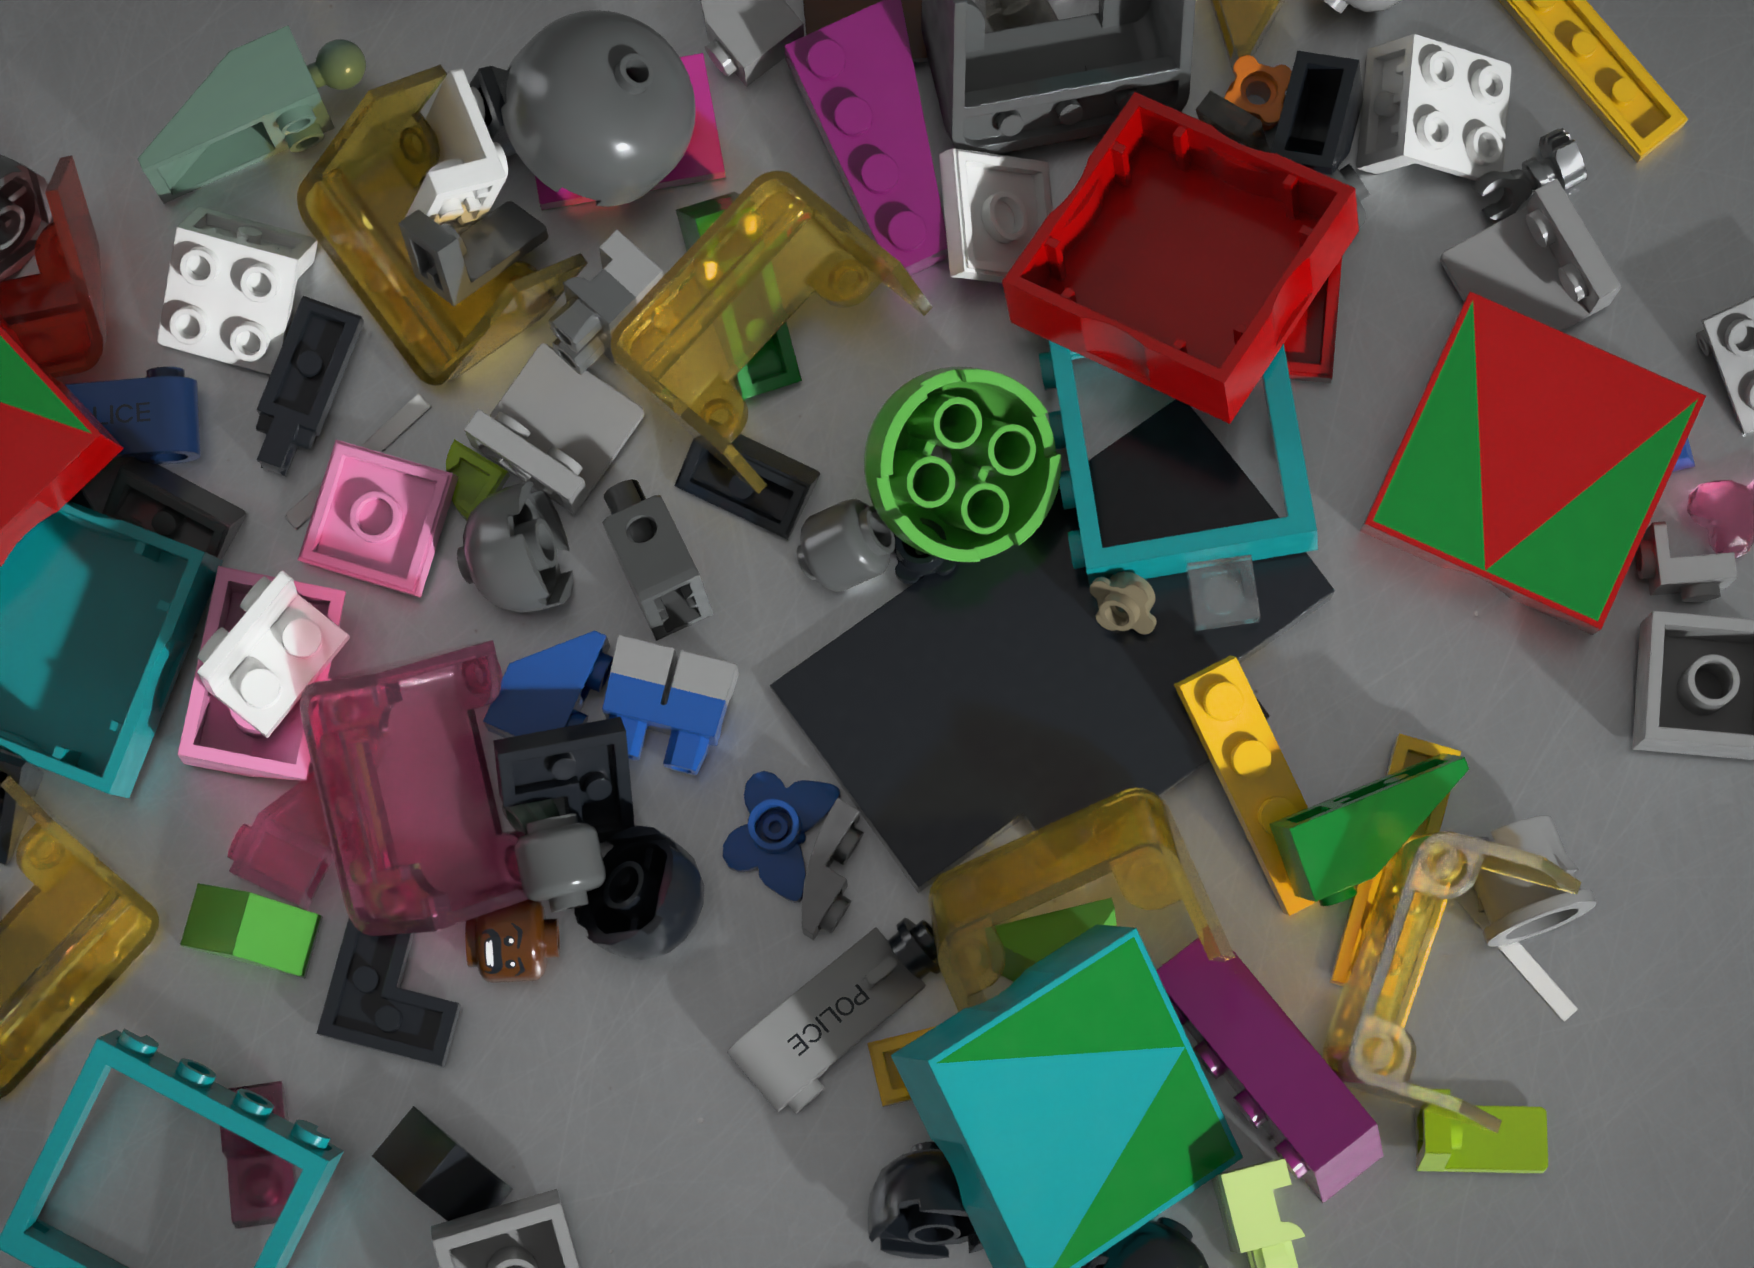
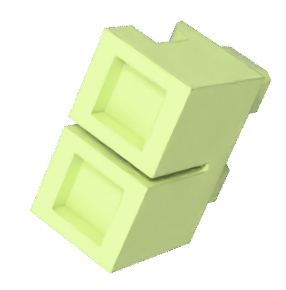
M1274 1159L1223 1172L1211 1179L1230 1251L1236 1253L1246 1252L1249 1268H1298L1291 1240L1305 1237L1298 1225L1280 1220L1273 1189L1292 1185L1286 1160Z

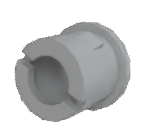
M1535 816L1502 826L1491 831L1495 844L1491 845L1488 837H1479L1468 843L1461 850V855L1477 892L1478 911L1485 912L1489 922V926L1482 933L1487 946L1508 945L1543 934L1584 915L1593 909L1597 903L1592 890H1581L1574 873L1579 869L1567 856L1551 816Z

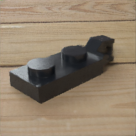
M306 296L301 298L256 409L260 415L256 429L267 434L257 457L261 468L286 476L297 447L301 446L310 450L315 436L319 437L364 325L362 316Z

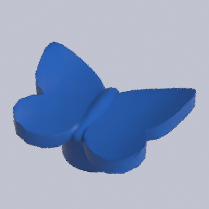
M761 771L753 774L747 781L744 791L745 805L750 813L748 824L733 830L723 844V858L728 867L737 872H750L758 868L759 877L768 888L788 901L800 902L803 898L806 877L805 861L800 844L806 841L804 833L812 829L828 815L836 799L841 796L840 789L830 783L809 780L794 782L786 788L782 780L774 773Z

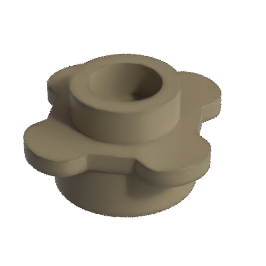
M1123 571L1113 574L1109 579L1098 577L1092 582L1090 593L1097 599L1099 610L1096 614V620L1102 627L1111 631L1134 629L1140 634H1149L1153 631L1157 621L1150 613V610L1155 603V593L1152 586L1144 578L1135 573Z

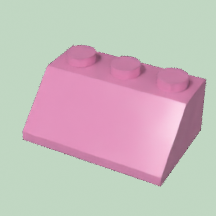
M218 566L200 651L218 629L223 627L228 632L233 629L246 613V611L240 608L242 600L262 577L265 576L270 581H273L275 577ZM294 581L298 595L339 626L346 591ZM198 659L178 750V756L183 764L249 777L307 781L331 662L271 735L266 738L206 690L197 673L204 663Z

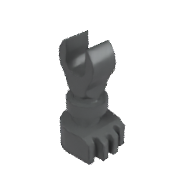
M1558 128L1540 137L1539 148L1543 158L1541 161L1536 157H1532L1522 162V170L1515 169L1508 172L1491 171L1482 175L1474 184L1473 189L1484 196L1498 188L1504 187V194L1498 202L1490 204L1481 211L1491 219L1503 220L1516 213L1522 203L1531 196L1532 192L1555 179H1558L1564 191L1587 180L1584 161L1577 143L1574 139H1571L1570 133L1565 132L1563 128Z

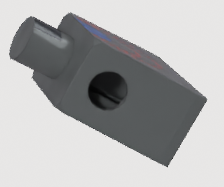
M634 479L622 481L609 488L604 494V500L612 515L607 517L602 523L655 640L662 639L713 615L700 574L661 495H654L646 499L639 482Z

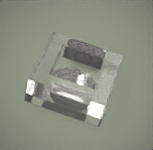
M1251 555L1187 563L1186 573L1195 631L1258 623L1261 616Z

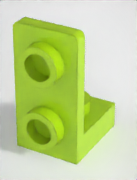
M1423 1089L1415 1106L1416 1171L1544 1173L1548 1168L1547 1112L1543 1107L1451 1105L1450 1089Z

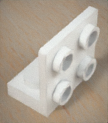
M1417 34L1367 49L1357 169L1380 174L1416 163L1477 181L1482 175L1491 171L1503 172L1511 80L1510 64Z
M462 68L448 71L423 122V129L437 165L428 171L406 215L408 217L419 209L440 226L444 223L450 225L459 235L487 216L508 175V164L504 150L499 143L492 141L484 122L485 107L481 94L475 87H470Z
M199 206L176 228L157 337L158 343L166 347L271 375L288 332L297 280L313 264L318 238Z
M283 570L278 573L273 581L264 576L250 589L240 604V608L246 611L243 617L230 632L223 627L218 629L206 642L197 657L204 663L197 673L206 690L266 738L271 735L350 639L349 634L298 595L293 578Z

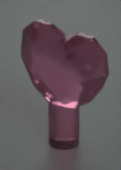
M1715 480L1699 484L1689 494L1687 512L1696 524L1708 530L1709 544L1716 554L1734 552L1736 559L1749 552L1754 543V481L1745 486L1732 480Z

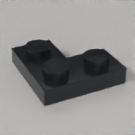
M621 717L493 740L498 789L504 808L564 797L566 815L577 814L578 823L592 825L597 831L599 843L607 842L615 833L635 826L626 729Z
M351 908L316 1034L444 1068L461 1005L457 1002L400 988L416 930L414 924Z

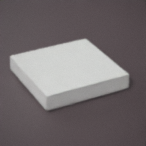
M956 148L940 153L939 162L950 277L1002 283V280L1044 220L1053 211L1048 162Z

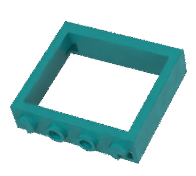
M1050 340V351L1039 353L1045 391L1057 389L1060 410L1048 412L1056 450L1067 449L1070 470L1061 471L1059 480L1064 510L1076 508L1080 530L1068 532L1073 568L1086 567L1090 586L1098 577L1109 579L1113 574L1123 571L1135 573L1144 579L1318 550L1317 526L1284 344L1262 375V383L1286 517L1105 548L1102 546L1072 360L1086 357Z
M125 1028L122 1032L114 1030L97 1038L0 1234V1250L33 1268H129L37 1219L111 1068L303 1169L254 1268L287 1267L344 1150L329 1143L330 1137L316 1131L317 1125L300 1119L296 1120L295 1124L272 1113L274 1105L263 1096L246 1089H239L235 1093L214 1082L216 1078L215 1072L203 1064L186 1058H182L178 1063L156 1051L159 1046L158 1042L150 1036L140 1037Z

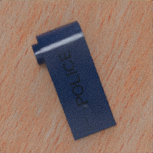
M156 367L148 369L145 378L64 384L124 448L114 458L133 456L141 462L151 464H179L201 458L197 380L185 377L184 369L179 367Z

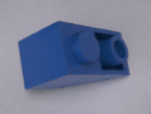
M592 631L509 663L483 720L488 731L503 738L587 723L589 716L582 713L581 710L591 689L601 692L611 671L613 656L607 654L610 648L607 636L597 631Z

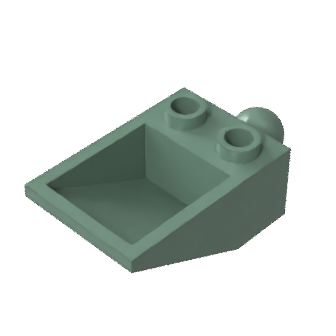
M288 25L230 50L138 157L143 172L163 204L284 150L290 149L291 152H300L317 145L324 139L325 132L335 128L317 89L325 85L337 90L354 87L364 76L366 70L365 56L361 49L353 42L336 39L326 43L319 50L316 62L306 65Z

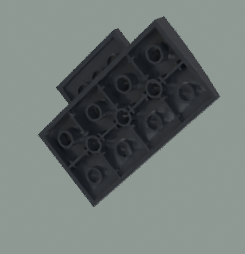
M1177 399L1088 460L1103 548L1280 518L1193 408ZM1059 484L1055 500L1046 518L1039 528L1021 545H1013L996 555L980 559V562H957L955 569L945 576L937 573L925 575L770 684V688L918 893L1023 818L1061 868L1210 762L1174 684L1230 655L1237 657L1241 664L1328 602L1335 590L1306 552L1145 579L1152 586L1155 593V603L1150 610V613L1157 621L1155 628L1149 634H1140L1134 629L1111 631L1102 627L1096 620L1099 608L1097 599L1090 593L1086 567L1073 568L1068 532L1080 530L1076 508L1064 510ZM1252 571L1254 572L1256 590L1258 596V606L1255 600ZM1257 699L1266 720H1268L1270 715Z

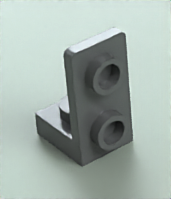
M512 201L505 202L460 235L446 223L440 226L419 209L399 222L415 277L453 306L460 303L549 238L546 226Z

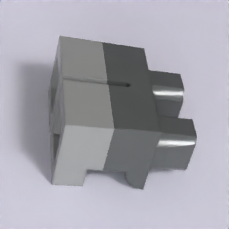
M618 230L599 247L603 270L591 282L581 277L569 278L563 282L566 304L548 320L550 329L557 337L552 343L555 353L580 375L602 354L616 364L667 315L663 270Z

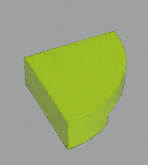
M454 439L447 454L446 472L453 473L459 477L452 502L460 515L467 521L470 513L488 495L503 488L510 474L507 470Z

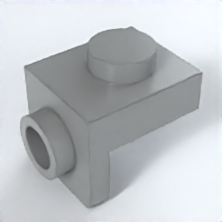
M1665 521L1652 522L1635 553L1638 576L1640 579L1648 578L1650 595L1681 593L1683 602L1708 601L1721 597L1720 589H1726L1737 578L1734 552L1671 558Z

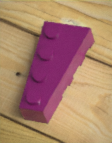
M882 0L786 44L785 60L890 284H894L948 258L946 228L901 0Z
M1211 927L1156 970L1181 1025L1186 1027L1198 1043L1193 1047V1050L1199 1061L1215 1079L1222 1075L1237 1093L1233 1100L1242 1114L1256 1129L1263 1126L1277 1144L1273 1149L1278 1157L1286 1160L1287 1168L1297 1179L1302 1177L1322 1203L1326 1202L1384 1156L1378 1124L1214 927Z

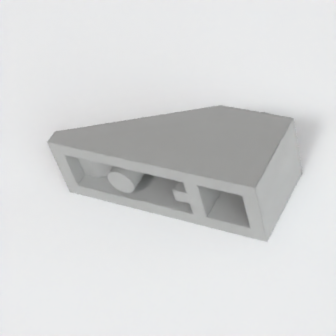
M700 0L707 37L710 42L705 46L707 54L722 74L728 77L735 72L746 87L785 58L786 44L804 37V23L785 0Z

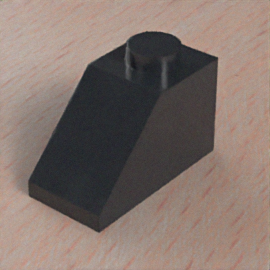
M1297 51L1271 153L1279 154L1323 174L1332 175L1350 153L1363 103L1360 61L1358 59Z

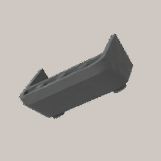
M922 0L921 32L946 133L956 149L1000 154L1103 135L1108 131L1134 92L1181 112L1186 106L1190 94L1196 0H1099V13L985 33L983 14L972 0Z

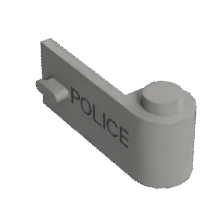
M875 927L747 1031L731 1046L727 1054L777 1112L789 1105L795 1113H798L825 1089L818 1080L824 1072L847 1051L923 990L926 984L922 979L915 977L902 964L890 947L888 940Z

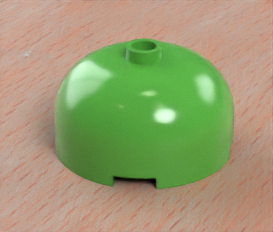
M946 367L926 372L911 379L896 390L884 403L868 433L864 452V475L868 494L877 514L884 524L903 542L919 551L946 560L980 562V559L996 555L1013 545H1021L1039 528L1046 518L1059 487L1061 453H1056L1053 432L1045 416L1048 411L1041 401L1023 384L1011 377L990 370L972 367ZM939 446L941 448L943 459L931 456L934 447ZM920 518L930 519L939 524L945 532L946 540L941 539L932 528L922 524Z

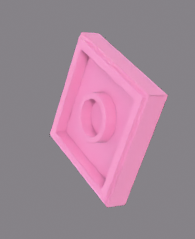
M335 440L298 561L421 598L459 477L450 472Z

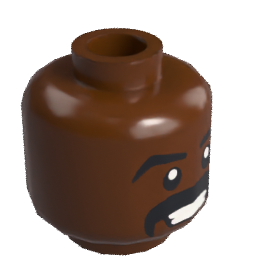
M527 897L484 900L479 905L476 915L466 917L465 943L468 967H478L481 977L491 983L539 980L547 968V958L560 956L558 918L546 919L544 906L541 901H532Z

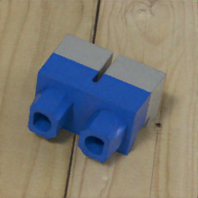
M618 635L602 711L606 719L621 717L626 729L628 758L640 760L648 729L670 735L663 761L664 767L697 775L707 755L709 745H718L730 698L733 696L739 676L737 664L683 650L680 651L678 659L675 648ZM672 683L667 704L664 705L669 684Z

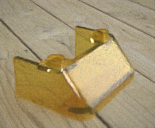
M441 64L369 90L301 182L297 192L299 213L308 229L413 372L423 382L433 386H438L460 377L543 318L564 293L563 282L569 278L577 277L588 264L581 253L541 270H537L527 262L517 261L455 306L451 305L415 277L399 222L405 219L428 171L439 162L440 148L437 134L420 111L447 75Z
M771 171L760 175L751 182L618 324L611 338V352L618 364L694 439L759 494L767 484L731 444L742 432L748 419V407L745 399L729 384L738 372L813 292L833 306L851 307L864 301L883 282L923 316L933 306L900 261L795 176L785 171Z
M10 776L2 782L1 786L37 823L22 838L16 853V861L20 871L35 885L0 921V1099L11 1093L149 946L156 936L159 927V916L152 904L74 831Z
M1143 788L1123 790L941 874L934 881L929 891L928 906L941 973L958 1012L964 1008L987 1001L983 990L996 983L1003 973L1006 955L995 925L1111 872L1125 899L1138 908L1160 910L1183 900L1208 959L1224 963L1235 958L1173 815L1163 798Z
M1442 831L1410 836L1384 867L1324 1043L1323 1059L1341 1081L1351 1088L1498 1133L1502 1120L1463 1099L1408 1083L1416 1061V1046L1412 1036L1405 1029V1025L1447 901L1466 893L1477 880L1480 869L1576 895L1578 894L1581 882L1544 856L1460 833Z

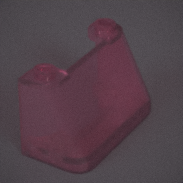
M493 640L470 643L317 681L306 686L301 695V719L345 908L354 926L365 935L381 936L434 932L528 899L523 892L514 851L517 840L526 834L519 831L502 832L474 710L494 703L500 693L502 671Z

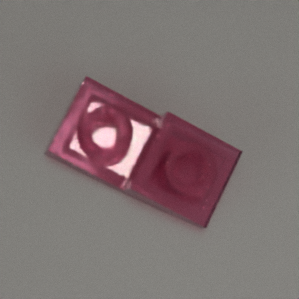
M282 1081L228 1088L235 1093L239 1089H246L263 1096L274 1105L272 1113L289 1121ZM220 1126L222 1153L227 1159L231 1220L236 1229L276 1223L297 1182L295 1165Z

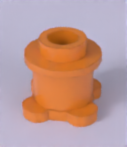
M1250 55L1242 56L1236 60L1233 66V74L1236 79L1230 84L1224 97L1226 114L1235 127L1247 133H1262L1271 130L1278 124L1286 96L1285 91H1287L1292 73L1291 69L1282 64L1275 67L1260 64ZM1257 95L1263 98L1265 103L1256 105L1251 103L1247 97Z

